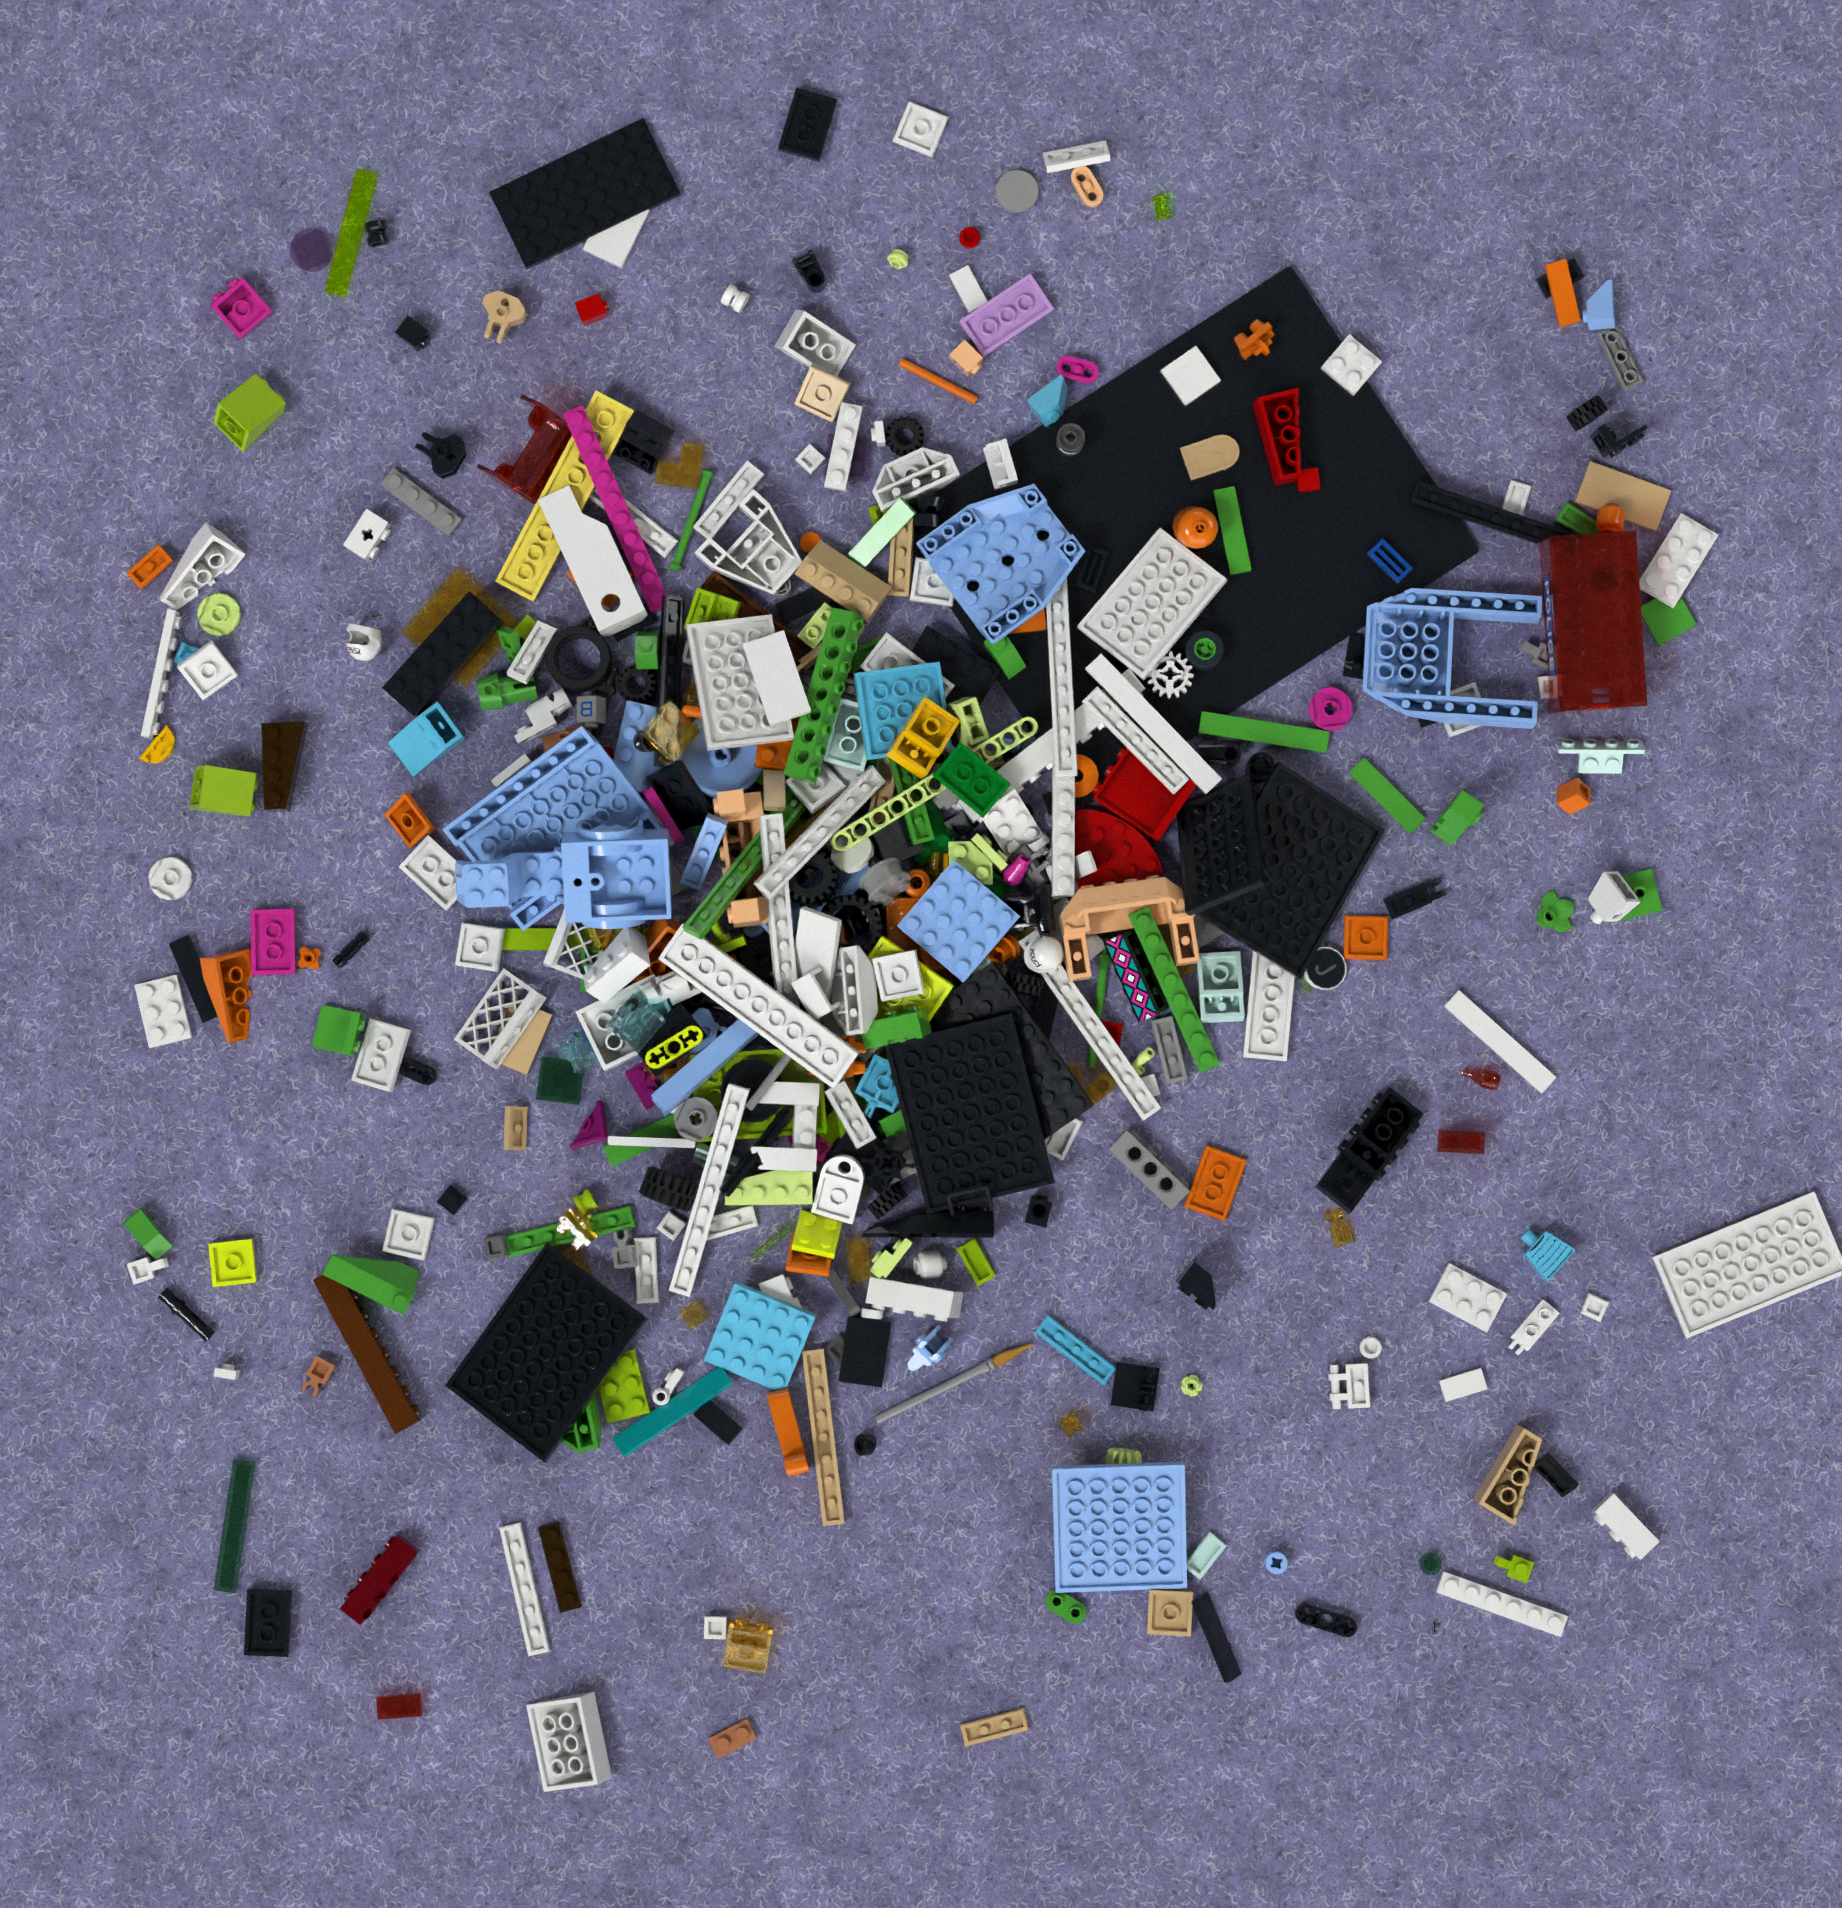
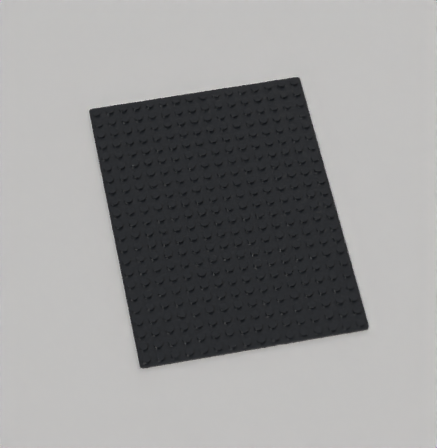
M1292 267L1283 269L1064 410L1063 415L1056 422L1051 423L1047 427L1041 425L1010 445L1009 450L1017 474L1018 484L995 490L987 462L985 461L932 495L944 498V509L940 513V516L943 517V524L970 504L1035 484L1047 500V505L1070 535L1073 534L1084 548L1085 553L1067 576L1074 711L1083 704L1082 701L1097 686L1101 690L1103 689L1085 670L1100 654L1121 674L1129 669L1077 628L1078 624L1159 528L1176 539L1172 524L1179 511L1186 507L1199 506L1209 510L1215 516L1218 522V532L1214 541L1204 548L1187 549L1224 576L1227 582L1209 602L1210 618L1195 619L1165 656H1169V652L1172 651L1173 657L1180 653V659H1185V645L1189 637L1201 630H1210L1222 639L1224 655L1220 663L1213 669L1202 671L1192 668L1189 673L1194 674V677L1188 679L1192 685L1191 687L1185 686L1187 693L1184 694L1180 691L1179 698H1176L1174 694H1171L1170 699L1167 698V694L1160 698V691L1157 690L1153 693L1154 685H1148V681L1152 678L1146 677L1143 680L1134 673L1145 687L1142 693L1144 698L1186 742L1199 734L1198 728L1201 711L1223 715L1230 714L1366 626L1367 606L1381 602L1388 597L1396 596L1410 588L1423 589L1478 553V547L1457 517L1409 502L1417 480L1436 486V484L1368 381L1353 396L1321 369L1322 365L1342 342ZM1256 319H1259L1264 324L1269 322L1275 335L1271 338L1273 343L1268 346L1270 354L1267 356L1262 352L1258 356L1252 354L1244 360L1240 355L1234 338L1242 332L1247 337H1250L1253 334L1250 330V325ZM1197 346L1221 382L1185 406L1160 371ZM1299 388L1298 418L1301 469L1318 468L1320 490L1298 493L1297 480L1278 486L1274 485L1252 405L1258 397ZM1074 423L1083 429L1085 441L1083 449L1079 454L1068 457L1058 451L1056 439L1058 431L1063 425ZM1217 435L1230 436L1237 442L1240 453L1238 460L1233 466L1191 481L1180 451L1181 447ZM1235 486L1252 569L1251 572L1236 575L1229 574L1213 490ZM914 527L913 552L918 558H925L916 543L932 531ZM1040 531L1037 534V538L1045 541L1049 538V533L1047 531ZM1382 538L1413 567L1398 584L1367 555ZM1089 545L1109 552L1095 594L1091 593V591L1075 587ZM1382 545L1379 547L1403 571L1406 570ZM1091 551L1081 580L1082 584L1086 582L1095 555L1093 551ZM1376 551L1374 552L1398 577L1400 576ZM1099 554L1089 586L1091 587L1094 585L1104 556L1102 554ZM1005 556L1002 559L1003 565L1011 566L1014 563V558ZM971 581L967 585L969 591H976L979 588V583L976 581ZM954 598L953 605L950 608L984 660L1001 669L984 646V641L987 639L980 633ZM1045 607V608H1044V612H1045V620H1046V628H1047V609H1046V607ZM1048 628L1044 631L1006 635L1016 648L1026 668L1011 679H1008L1001 670L996 678L1022 718L1031 717L1037 722L1038 729L1034 734L1036 740L1053 728ZM1167 662L1161 664L1157 668V670L1163 669L1167 665ZM1174 663L1178 670H1183L1179 664ZM1168 671L1166 676H1168V680H1172V677L1176 675H1173L1172 671ZM1157 680L1160 686L1166 688V685L1162 681ZM1183 680L1178 681L1173 686V689L1179 687L1183 683ZM1125 711L1124 713H1125L1139 728H1141V727L1128 715V713ZM1024 721V722L1026 723V725L1028 726V728L1030 729V731H1031V730H1032V725H1031V723L1028 722V721ZM1106 726L1102 730L1096 728L1092 731L1091 734L1093 736L1082 744L1080 741L1076 744L1077 754L1090 758L1097 766L1099 773L1098 782L1102 784L1107 778L1104 773L1111 764L1116 765L1119 760L1116 756L1121 748L1125 746ZM1079 770L1078 776H1075V782H1080L1083 779V774ZM1091 792L1084 797L1075 798L1080 807L1084 808L1094 802L1093 797L1095 794Z

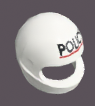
M348 624L346 630L350 633V640L346 642V646L350 655L360 661H369L375 658L382 648L381 630Z
M1042 936L1032 941L1024 952V960L1027 967L1037 973H1045L1058 968L1064 958V950L1061 943L1056 938L1050 936Z

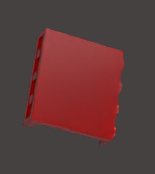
M1140 728L1149 737V739L1181 770V768L1154 742V740L1142 728ZM1123 746L1116 756L1119 758L1116 765L1111 764L1104 773L1107 778L1103 784L1098 782L1092 793L1095 794L1093 800L1157 843L1196 787V784L1189 778L1173 795L1128 748Z

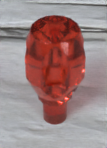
M1464 1067L1462 1076L1471 1078L1477 1085L1489 1090H1498L1502 1078L1500 1074L1489 1069L1471 1070Z

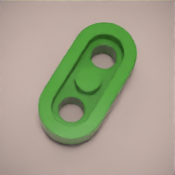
M1055 1590L1047 1594L1046 1605L1052 1612L1073 1624L1080 1623L1085 1619L1086 1608L1078 1600L1065 1592L1056 1593ZM1055 1597L1061 1599L1059 1605L1053 1604L1052 1601ZM1078 1609L1080 1613L1075 1617L1072 1616L1071 1611Z

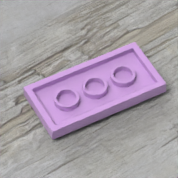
M1030 273L961 319L959 324L979 354L985 357L1052 312L1054 308Z

